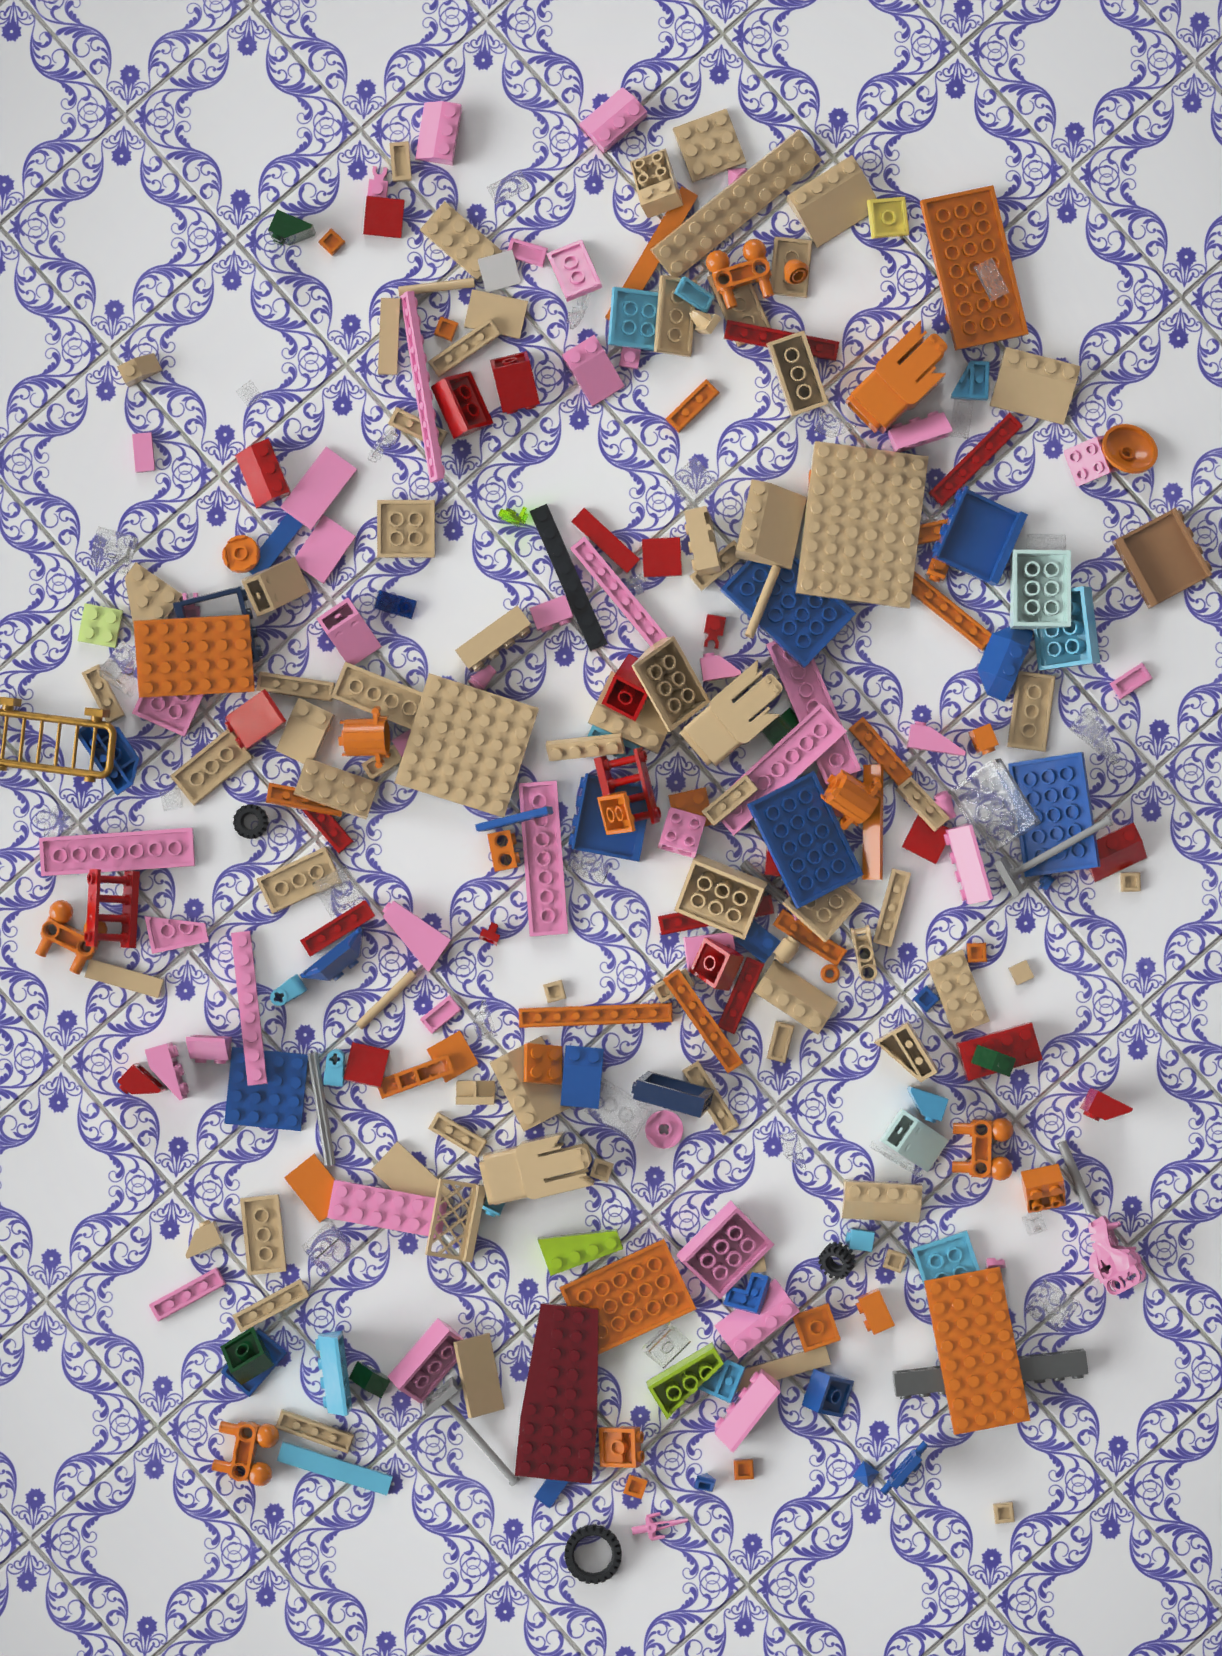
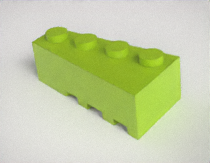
M617 1229L538 1237L537 1239L551 1276L623 1249Z
M711 1342L646 1381V1384L666 1419H668L724 1363Z

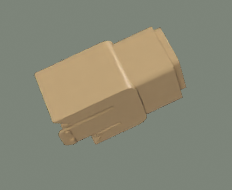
M758 660L710 701V705L679 733L707 766L711 763L715 767L718 766L737 748L748 744L779 717V714H769L770 708L767 707L754 720L749 722L781 694L783 687L772 674L766 675L735 703L732 702L762 676V670L757 674Z
M562 1131L525 1140L518 1146L485 1153L483 1160L479 1162L488 1204L498 1205L527 1197L538 1199L594 1185L595 1180L587 1176L586 1173L589 1172L587 1168L592 1161L589 1146L582 1143L561 1148L564 1145L563 1142L558 1144L557 1142L564 1133Z

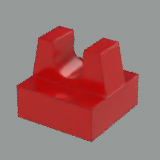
M491 922L488 930L482 928L479 939L497 946L500 935L496 934L498 924Z

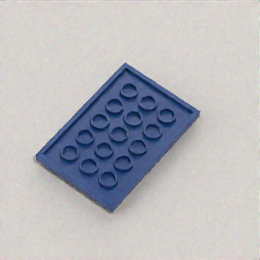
M794 556L792 568H781L759 627L801 667L805 668L856 615V612L840 599L795 594L799 559ZM747 561L720 589L750 619L772 565Z
M1084 752L1008 764L1023 864L1094 825ZM1096 833L1024 872L1025 877L1100 867Z
M815 771L747 804L796 909L863 875L832 807L820 797L825 792Z

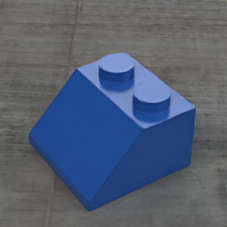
M813 1369L802 1406L817 1413L842 1418L854 1381L827 1371Z

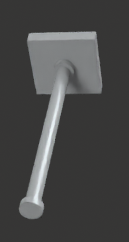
M1108 815L1104 816L1105 819L1015 869L1012 868L1006 856L998 859L994 865L1011 895L1014 897L1024 890L1018 875L1106 826H1112L1111 818Z
M451 1377L423 1401L424 1412L430 1416L440 1406H444L510 1481L509 1484L514 1486L519 1482L520 1478L510 1471L449 1401L458 1392L457 1381Z

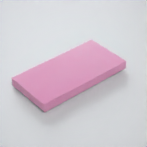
M325 447L280 508L312 530L357 469L328 447Z

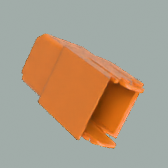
M921 320L877 362L874 371L846 399V405L874 433L879 430L884 434L907 410L914 409L942 382L946 373L932 372L936 369L935 365L943 358L944 352L947 350V344L937 334H931L924 341L922 337L927 332L924 331L921 334Z

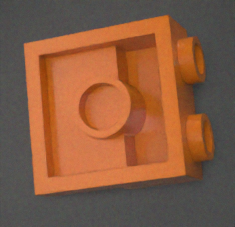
M600 1427V1467L637 1468L641 1466V1463L644 1462L645 1454L644 1451H641L644 1433L640 1431V1427Z

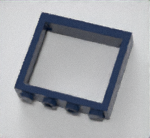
M242 586L173 603L176 618H186L184 606L237 593L242 615L250 614V619H253L251 608H247L246 601L248 600V595L245 589L242 590ZM251 624L253 663L261 660L260 656H263L261 645L256 643L255 638L258 637L257 629L255 626L252 627Z
M647 1071L633 1083L631 1093L634 1094L633 1099L701 1118L710 1108L715 1089Z

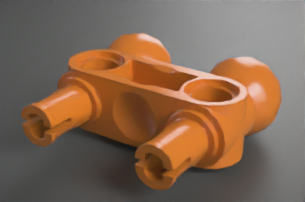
M750 239L743 245L742 253L747 260L746 262L729 267L730 259L721 250L709 253L706 258V266L712 272L714 286L717 292L722 294L727 310L737 307L733 293L735 288L756 282L759 283L763 298H769L774 295L769 280L772 276L770 264L765 257L766 246L758 239ZM762 265L765 268V272L758 273L755 267ZM724 276L728 278L729 282L721 284L718 279Z
M57 900L50 906V916L42 925L40 933L42 939L35 953L46 957L52 943H56L76 954L69 970L79 975L86 961L92 959L94 953L98 950L100 941H98L97 947L91 946L90 951L84 950L83 943L85 942L84 934L87 921L84 924V932L66 924L73 917V908L67 901ZM99 922L98 933H107V924ZM51 924L56 926V934H52L49 931Z
M1002 1117L996 1118L993 1121L972 1119L970 1123H953V1134H965L972 1137V1158L970 1162L952 1161V1173H969L971 1177H992L999 1181L1009 1178L1013 1171L1012 1163L1003 1156H998L991 1160L992 1138L998 1142L1009 1140L1014 1131L1012 1123ZM985 1124L988 1128L987 1132L979 1134L976 1131L978 1125ZM984 1163L987 1169L985 1172L979 1173L975 1169L976 1165Z
M221 1421L219 1432L235 1435V1446L232 1461L227 1462L214 1459L212 1471L227 1473L230 1478L236 1481H250L256 1486L267 1485L272 1478L270 1466L264 1462L254 1463L257 1445L263 1448H271L277 1444L279 1440L277 1428L271 1424L259 1425L252 1421H240L238 1424ZM245 1428L252 1430V1437L245 1435ZM238 1466L245 1468V1475L238 1473Z

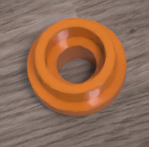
M827 964L821 969L820 976L824 982L834 983L838 980L840 972L835 965ZM828 970L833 971L832 977H827L826 972Z

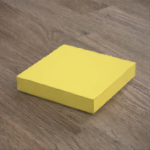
M905 197L871 199L867 201L871 239L910 235Z

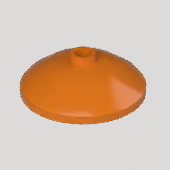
M1130 424L1115 425L1105 433L1102 439L1104 456L1114 467L1123 472L1132 474L1146 472L1153 467L1157 460L1158 449L1155 441L1146 431Z

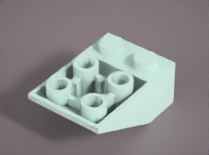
M902 1108L880 1139L884 1144L926 1172L930 1170L949 1142L948 1139Z

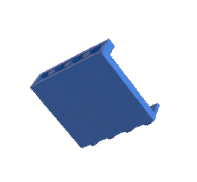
M965 486L958 489L954 499L956 502L954 507L951 506L947 513V517H949L947 523L943 524L939 534H941L939 541H936L933 545L932 552L934 553L932 558L995 586L1001 579L1028 514L1022 511L1015 512L969 490V487Z
M586 773L585 777H581L579 788L583 790L582 795L577 796L576 807H579L578 815L574 814L572 826L576 827L574 834L570 833L568 844L572 845L571 849L639 862L647 819L634 822L636 831L606 835L597 797L603 796L598 776ZM630 783L617 786L615 792L626 791L629 796L642 793L643 788L642 784ZM646 800L630 803L631 813L637 814L648 811Z

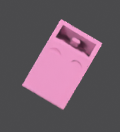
M346 598L317 618V621L347 663L356 665L382 647L349 598Z
M170 1042L145 1049L149 1067L179 1100L188 1098V1085L186 1082L183 1083L181 1076L184 1075L183 1067L181 1064H178L176 1058L179 1056L177 1046H173V1043Z

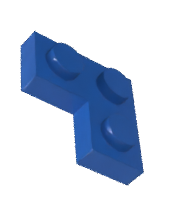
M752 1272L746 1290L732 1287L727 1292L723 1304L727 1307L760 1315L772 1278Z

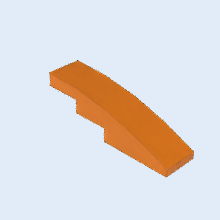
M447 1054L384 1077L382 1087L378 1088L381 1098L384 1099L454 1073L449 1056Z

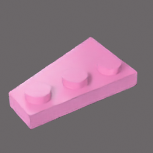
M144 916L152 954L209 942L206 923Z

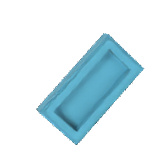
M685 276L681 278L674 294L705 313L708 312L715 298V295Z

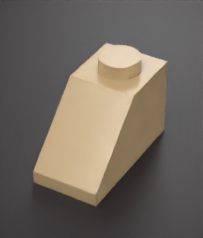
M154 353L133 358L117 366L128 387L163 371Z
M208 1219L199 1223V1228L195 1230L185 1256L187 1259L224 1242L216 1221L210 1222Z

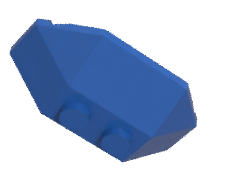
M1010 627L991 634L977 668L986 695L1005 702L1026 656L1034 631L1029 629H1010Z
M83 726L79 729L78 738L91 756L94 728ZM114 726L117 733L114 766L111 774L105 779L118 796L134 784L140 758L121 729ZM98 728L94 762L99 770L103 771L106 766L109 732L106 729Z
M362 927L357 928L301 973L300 976L308 979L326 981L334 979L337 981L344 975L342 972L347 967L351 969L359 963L357 959L361 957L364 929Z

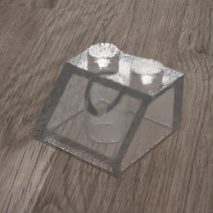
M98 526L93 542L90 565L127 575L138 539L131 535Z
M122 640L100 668L99 674L100 677L130 698L138 689L136 650Z
M1044 1279L1024 1312L1058 1332L1071 1318L1080 1301Z

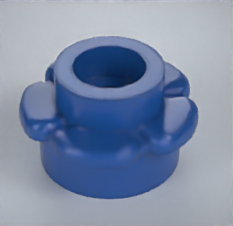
M1047 874L1038 881L1041 884L1039 888L1042 887L1046 891L1056 879L1051 876L1052 874L1049 876Z

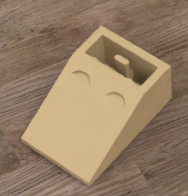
M666 149L630 162L640 205L647 218L683 206L680 190Z
M295 557L242 579V584L257 617L310 592Z

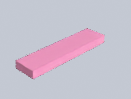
M218 1267L154 1301L149 1306L157 1321H160L224 1286L226 1282Z

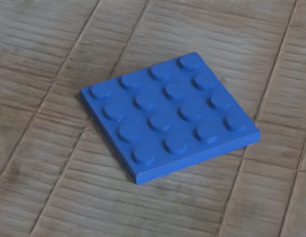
M232 1047L224 1124L301 1131L308 1054L264 1050L268 1084L248 1086L244 1048Z

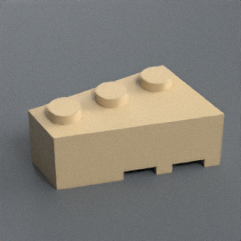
M707 506L685 510V530L690 538L688 546L690 553H693L694 559L691 560L693 570H697L699 576L722 572L713 522Z
M909 1020L879 1037L874 1042L920 1082L938 1072L937 1066Z

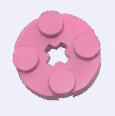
M657 1111L646 1122V1137L655 1147L663 1149L674 1147L679 1143L683 1135L682 1121L672 1111ZM660 1125H663V1126L668 1125V1126H669V1128H668L669 1133H668V1134H666V1133H662V1134H661V1133L659 1132V1131L661 1130V1128H660L659 1126H660Z

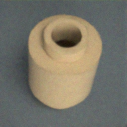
M788 935L786 939L783 938L773 953L776 954L774 958L781 964L785 962L789 964L798 952L800 943Z

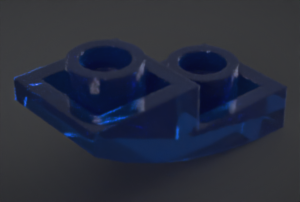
M378 590L373 609L412 619L417 601Z

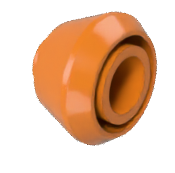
M797 259L789 260L784 266L785 280L789 284L803 282L809 272L808 265Z

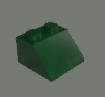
M278 209L268 229L271 238L274 239L273 242L284 246V244L293 245L315 236L316 233L312 224Z
M254 1327L249 1328L220 1346L231 1374L241 1385L274 1366L269 1351Z

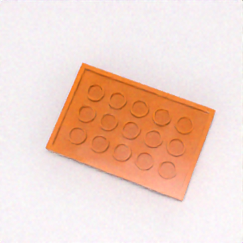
M250 614L134 620L139 698L255 691Z
M664 1238L559 1287L567 1305L599 1309L598 1355L696 1310Z

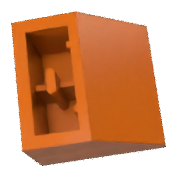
M1059 1164L1021 1171V1181L1028 1213L1066 1206L1064 1180Z

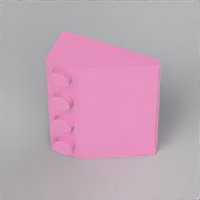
M730 1200L676 1255L695 1276L721 1299L775 1244Z

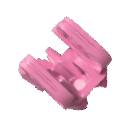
M1104 1215L1088 1224L1089 1232L1094 1233L1090 1235L1091 1241H1096L1092 1244L1095 1251L1090 1256L1089 1268L1090 1272H1094V1277L1104 1284L1110 1294L1117 1295L1144 1281L1146 1270L1141 1263V1256L1135 1251L1137 1247L1118 1245L1119 1242L1115 1236L1114 1229L1121 1225L1120 1221L1110 1223ZM1110 1265L1111 1268L1109 1270H1106V1267ZM1136 1273L1137 1276L1134 1279H1128L1129 1276ZM1115 1281L1120 1283V1289L1116 1287Z

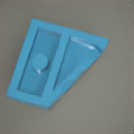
M971 360L952 392L951 399L987 401L989 392V362Z
M728 1359L698 1389L728 1403H732L746 1367Z

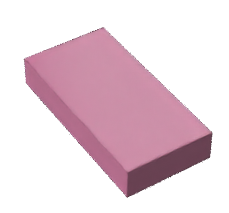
M511 238L507 251L513 250L515 260L543 268L548 248Z
M152 433L132 434L135 472L155 471Z
M1140 663L1111 682L1110 686L1118 698L1122 699L1153 678L1144 664Z
M449 995L420 1020L433 1034L462 1009Z

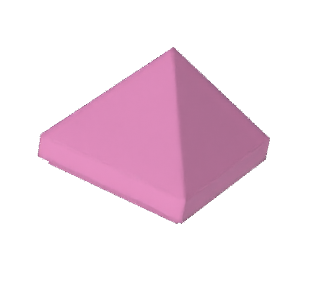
M747 168L728 169V186L744 174Z

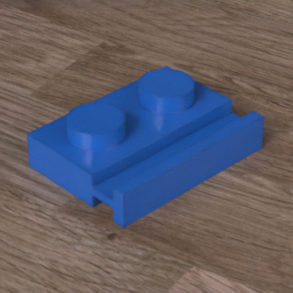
M754 920L745 940L739 937L734 939V941L763 963L767 961L781 942Z

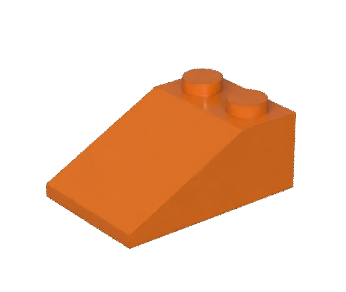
M626 791L597 797L606 835L636 831L635 819L631 813L630 799Z

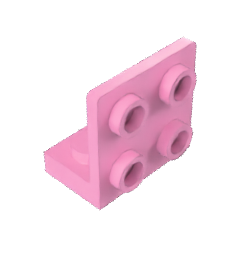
M1104 435L1092 438L1064 451L1077 486L1119 471L1104 456L1102 451Z
M670 807L658 848L695 858L706 817Z

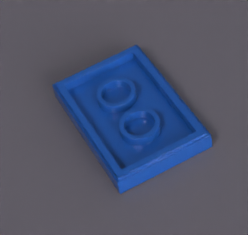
M260 1328L256 1331L269 1351L274 1366L243 1385L234 1378L228 1365L221 1371L224 1376L249 1397L288 1353Z

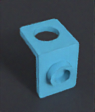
M486 1198L482 1209L485 1210L484 1213L492 1217L500 1216L505 1203L489 1205Z

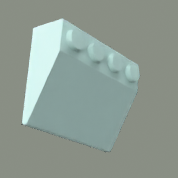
M1013 550L1010 555V629L1071 627V550Z

